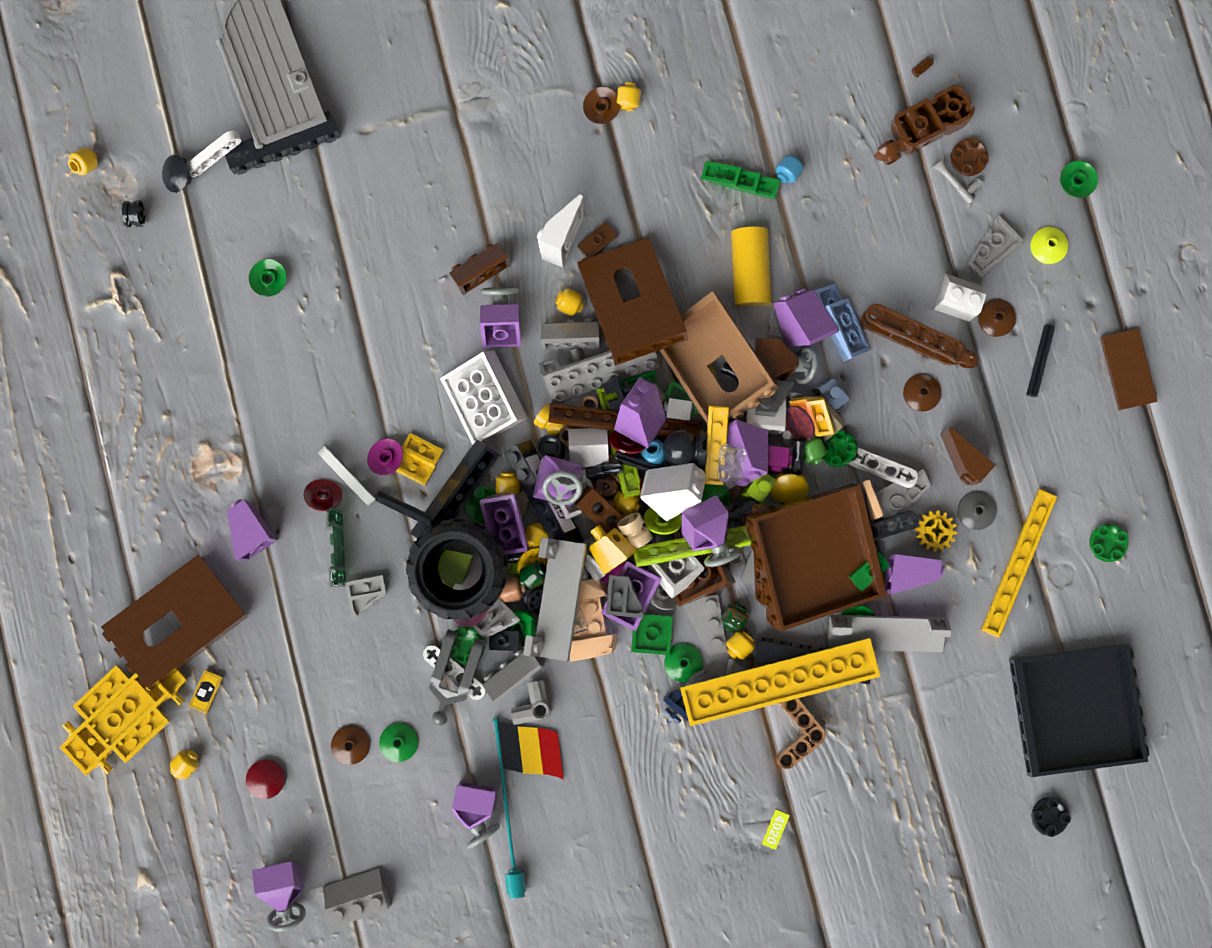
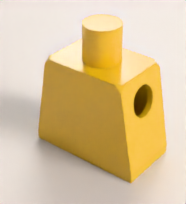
M599 524L590 531L597 541L589 546V550L603 574L612 570L637 551L615 528L606 534Z

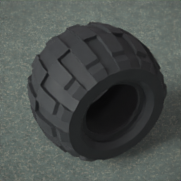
M454 518L430 526L414 541L409 550L406 574L412 595L417 598L420 603L419 605L426 611L436 614L439 618L465 620L484 613L498 600L508 578V561L501 545L502 543L485 526L466 519ZM457 545L473 549L479 555L482 563V573L479 580L472 587L463 590H456L447 586L441 580L438 573V562L443 552Z

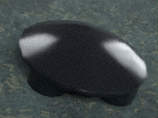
M171 155L165 160L162 167L163 182L170 192H181L192 181V176L189 174L184 156Z
M1054 797L1042 798L1037 801L1032 809L1031 818L1035 829L1049 837L1062 833L1071 821V815L1066 805Z

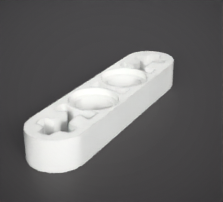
M232 130L224 133L186 163L189 174L192 177L202 174L239 145L241 138L238 132Z
M324 446L317 452L368 506L375 500L371 493L327 447Z
M858 448L856 453L858 458L849 463V465L907 488L915 486L918 480V474L915 470ZM865 456L866 458H865L864 465H863V464H861V463H862L863 457ZM869 460H876L878 466L870 468L867 462ZM887 467H894L896 473L888 475L885 469ZM900 470H901V471H902V475L900 476V479H899V478H897V477L899 476V472H900ZM909 474L912 475L913 480L907 482L906 477Z
M431 645L425 648L423 657L435 668L437 660L434 657L428 658V650L432 651L435 649L436 656H439L441 649ZM450 657L449 661L453 667L450 672H445L444 676L459 688L460 684L457 682V675L464 673L465 669ZM474 677L472 685L476 688L480 686L482 694L474 696V690L470 688L468 696L474 700H479L484 697L486 690L482 686L483 684Z

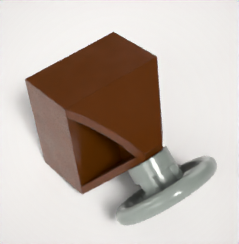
M756 338L755 352L774 380L786 381L792 373L795 380L800 384H807L813 379L818 367V356L812 347H803L795 355L780 339ZM812 358V368L810 371V360ZM799 372H804L805 378H801Z

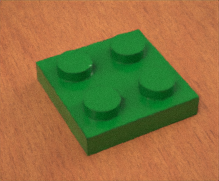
M645 614L637 630H633L631 652L670 655L673 617Z

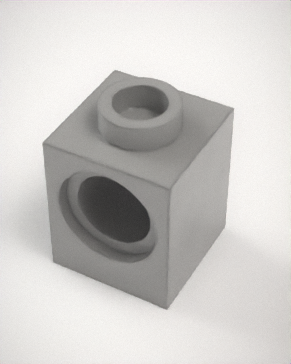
M668 398V402L664 401L663 405L664 413H666L665 417L689 421L692 401Z

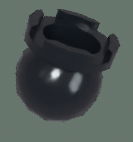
M684 429L675 430L670 433L664 440L662 447L665 459L672 466L695 463L699 469H705L707 430H699V435Z

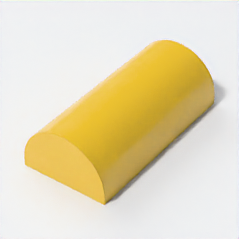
M743 227L731 231L734 307L772 306L769 230L764 227Z

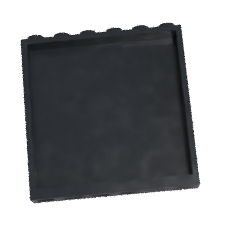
M1129 644L1009 659L1027 776L1040 777L1148 762L1150 752L1145 743L1146 729L1142 725L1141 719L1143 717V710L1139 706L1138 700L1140 691L1135 682L1137 672L1132 664L1134 654Z

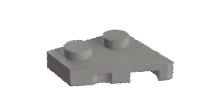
M384 574L344 582L351 618H355L387 594Z

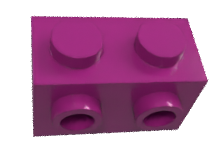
M768 446L769 473L780 474V472L791 465L792 453H789V448Z

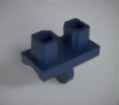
M676 689L669 696L666 695L662 699L674 709L673 712L668 708L664 710V713L669 716L666 720L668 724L672 720L677 724L682 721L677 716L678 713L689 722L685 707L682 709L677 705L683 697Z

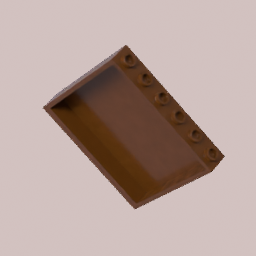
M846 484L746 516V528L752 538L751 548L757 558L755 564L762 578L760 579V584L766 594L765 604L771 614L769 620L775 629L784 631L887 596L860 484ZM864 561H867L871 567L870 573L873 576V582L863 591H860L848 576Z

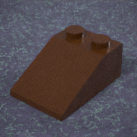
M952 427L941 432L940 436L955 471L960 476L959 479L964 484H970L971 486L981 483L995 467V464Z
M712 553L694 556L704 567V570L685 590L674 597L678 607L711 595L736 583L728 564L708 567L704 564V560Z

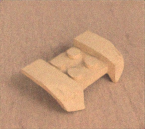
M594 579L581 580L570 662L606 655L616 649L618 633L607 635L605 618L601 614L603 610L601 597L608 596V587L600 579L597 581Z

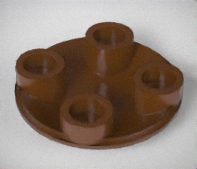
M976 138L961 140L954 146L951 152V163L954 169L964 176H974L981 173L989 162L985 146Z

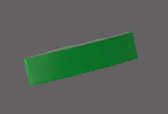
M710 161L705 162L701 175V180L774 200L777 199L781 185L779 179L764 177L761 173L745 171L741 167Z

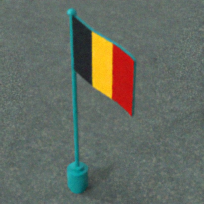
M493 718L512 867L505 874L506 891L509 894V899L525 897L526 884L524 872L520 871V868L515 867L504 769L525 774L550 775L563 779L558 733L552 730L514 726L499 722V718Z

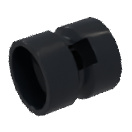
M545 435L537 442L536 449L541 458L545 455L559 459L565 457V447L557 437Z

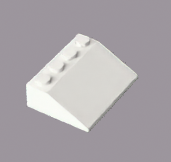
M579 194L551 218L544 228H540L537 239H539V252L541 253L542 260L563 268L584 218L582 195Z
M495 351L482 352L440 378L472 445L477 439L484 442L527 419L525 411Z

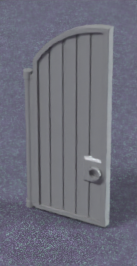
M233 0L225 13L221 25L226 39L219 38L216 40V43L220 48L256 149L262 148L264 144H269L326 122L327 119L281 0Z

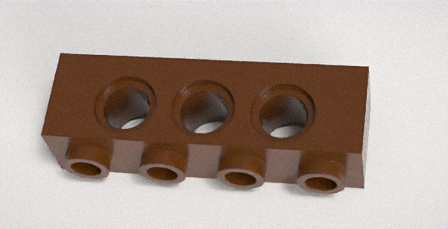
M587 485L573 504L597 526L600 524L606 534L614 528L621 532L617 524L627 515L623 512L619 514L615 510L617 506L610 499L606 501L602 497L603 492L596 486L592 488ZM600 502V508L594 511V505ZM610 515H613V521L611 523H607V518Z

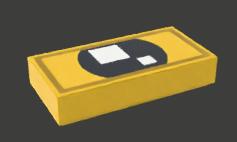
M204 670L189 707L207 714L224 677Z

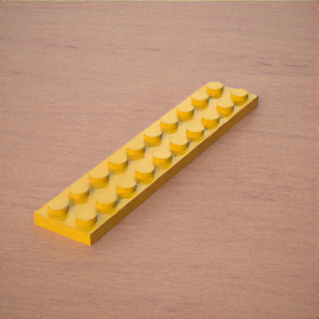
M867 638L680 687L689 724L693 726L881 676L871 639Z

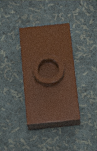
M604 222L577 245V248L585 257H593L614 241L618 235Z

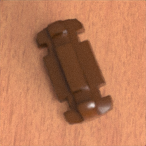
M927 56L911 72L918 78L934 62Z

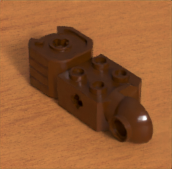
M952 85L937 93L933 100L930 101L927 98L896 114L891 122V131L896 141L889 140L877 148L878 152L874 154V158L885 162L886 165H890L902 157L900 153L905 152L910 155L942 138L943 135H950L966 127L975 112V107L970 108V98L966 93H962L964 87Z

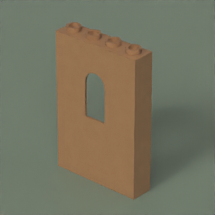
M713 291L681 314L687 330L688 341L660 350L707 424L709 406L729 407V423L732 420L741 418L744 415L743 412L749 408H755L760 404V400L764 397L772 396L776 389L779 388L719 296ZM722 355L739 379L738 388L733 392H725L708 368L709 364Z

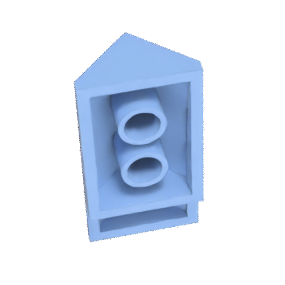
M836 284L814 290L838 328L839 332L830 337L843 361L845 362L870 351L871 348L849 298L842 300Z

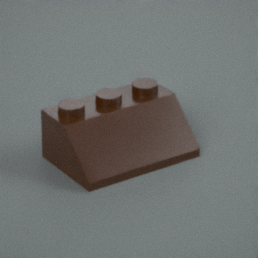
M498 243L487 245L480 254L477 255L475 253L464 264L461 265L459 263L451 268L452 271L449 274L462 295H465L511 266L507 254Z

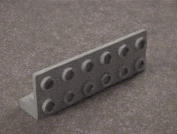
M610 351L561 368L556 357L538 363L551 402L555 404L602 388V384L612 380L611 376L616 375L619 382L620 380L659 368L656 352L616 366Z
M541 537L538 557L548 558L537 634L536 636L526 635L523 655L565 662L569 661L586 544Z
M830 615L827 649L870 638L874 651L943 652L945 637H951V628L947 617Z

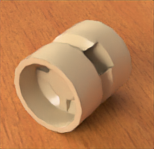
M638 512L624 517L617 524L622 535L626 536L625 538L636 549L644 546L652 539L649 529L643 526L644 520Z

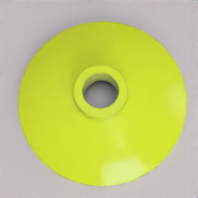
M1041 228L1031 239V252L1042 263H1057L1067 254V237L1057 228ZM1049 241H1053L1054 247L1049 245Z

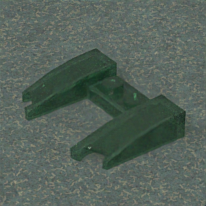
M331 507L326 509V530L333 531V534H330V544L334 548V553H331V563L334 566L328 567L329 588L345 587L344 582L346 581L343 511Z

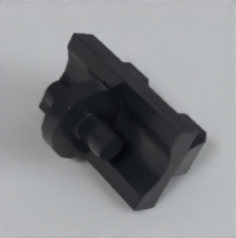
M614 375L611 376L612 380L607 381L602 386L606 395L616 392L618 398L609 400L608 403L611 411H619L624 396L628 395L633 386H629L628 381L622 383L623 389H621L617 376Z

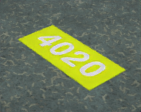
M775 809L762 841L763 845L776 850L790 815Z

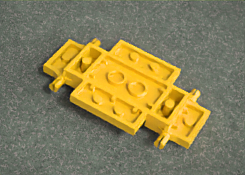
M115 665L73 705L85 721L77 729L70 721L63 724L62 727L70 735L59 748L85 776L89 775L99 766L106 774H109L113 768L106 760L113 751L125 763H128L171 722L158 707L170 698L178 706L185 702L178 691L189 679L180 670L176 671L153 690H150L147 687L145 689L142 688L137 681L139 677L136 673L130 678L119 665Z

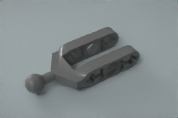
M449 629L446 632L429 685L430 691L441 702L438 711L432 715V721L437 726H442L447 722L446 710L449 704L467 700L485 645V641L475 639L458 692L440 687L458 633Z

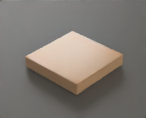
M866 480L859 483L866 499L869 520L882 517L883 512L871 481Z

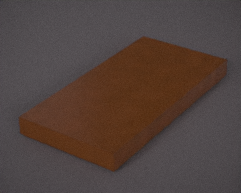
M1139 328L1100 337L1118 411L1158 402Z

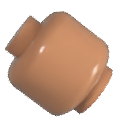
M518 576L508 577L499 599H502L505 603L520 601L523 598L526 586L524 587L520 583Z

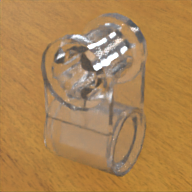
M774 308L769 316L767 338L780 339L785 344L777 317H774L776 315Z
M729 443L721 446L717 476L721 482L740 481L743 478L745 450L742 447H733Z

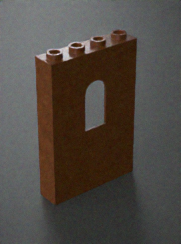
M649 237L638 239L628 245H621L610 251L601 252L593 257H586L577 262L581 278L615 366L688 341L687 330ZM623 268L632 272L641 294L640 297L623 302L614 280L615 272Z
M198 554L102 625L101 628L104 631L102 635L107 642L112 641L116 646L114 648L116 654L120 658L124 657L127 663L125 665L128 670L138 675L137 681L142 688L145 689L147 687L153 690L244 621L247 616ZM171 611L182 627L158 645L147 646L142 639L144 631Z

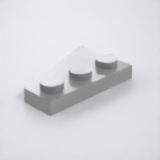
M719 596L703 597L683 605L707 655L727 653Z

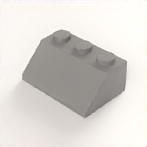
M585 319L580 323H576L575 320H565L564 323L545 321V324H541L542 350L599 348L598 322H594V319Z
M523 648V651H518L514 654L516 659L512 662L507 660L499 666L501 670L497 674L492 672L484 678L485 683L482 686L494 704H497L543 667L537 657L523 655Z
M380 868L323 886L325 910L331 929L386 911L391 907Z

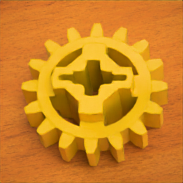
M939 510L935 511L934 515L932 511L927 512L928 517L921 515L923 521H919V527L914 528V531L919 533L915 538L921 539L919 545L925 544L924 550H928L931 547L932 552H936L937 548L942 552L944 551V546L950 548L949 542L956 541L952 536L958 533L953 531V528L957 525L950 523L953 518L947 519V513L945 512L940 515ZM932 519L931 524L925 527V524ZM942 521L945 523V525L947 526V528H945V527L942 525ZM936 528V530L939 531V534H935L934 532H932V529ZM924 534L928 536L930 541L925 538ZM943 536H947L946 539L939 544L940 539Z

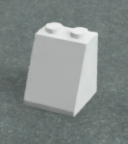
M945 274L934 310L970 322L981 313L986 293L981 285Z
M786 400L780 406L775 417L755 415V408H749L744 412L743 422L768 430V434L781 435L785 431Z
M694 463L647 470L640 498L663 519L668 521L682 513V511L701 502L706 474Z

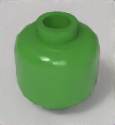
M813 435L806 439L804 452L806 460L804 461L806 463L812 462L813 465L824 461L823 457L827 454V450L821 438H815Z

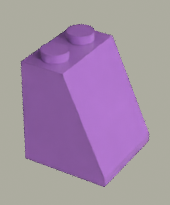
M797 289L794 291L795 294L783 295L779 301L773 303L787 347L811 345L839 332L814 289Z
M639 377L621 403L614 430L648 448L666 422V417L657 386Z
M735 420L728 425L725 471L729 481L739 486H746L768 473V430L739 420Z
M239 499L231 504L232 508L227 510L234 557L237 561L246 562L276 542L277 538L253 502Z
M898 554L889 555L887 563L890 566L886 569L885 578L886 594L899 593L940 580V577L944 574L942 560Z

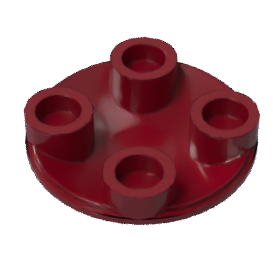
M273 760L255 762L246 774V786L249 792L260 799H270L276 796L285 785L284 772Z

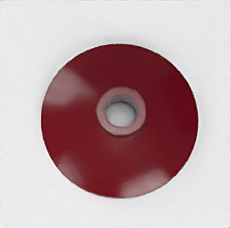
M613 431L609 435V444L620 452L635 454L646 449V447L617 431Z
M318 479L310 482L305 487L303 493L306 504L317 511L335 509L340 505L343 496L341 488L335 482L327 479Z

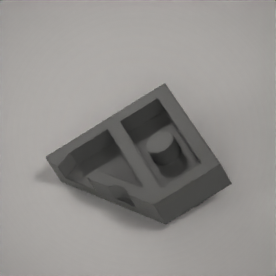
M775 380L779 388L776 389L772 396L764 397L759 401L760 404L755 407V415L775 417L780 406L786 400L787 395L792 391L794 382Z
M609 575L606 615L645 617L630 576Z

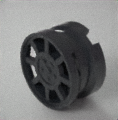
M135 200L131 203L129 201L123 202L122 219L125 227L130 228L134 225L136 227H143L142 224H145V215H143L145 208L141 200Z
M542 585L535 589L527 588L523 593V604L532 613L537 615L540 614L544 588Z

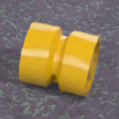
M547 403L537 415L534 424L541 429L546 428L549 435L558 437L564 425L548 423L550 405Z

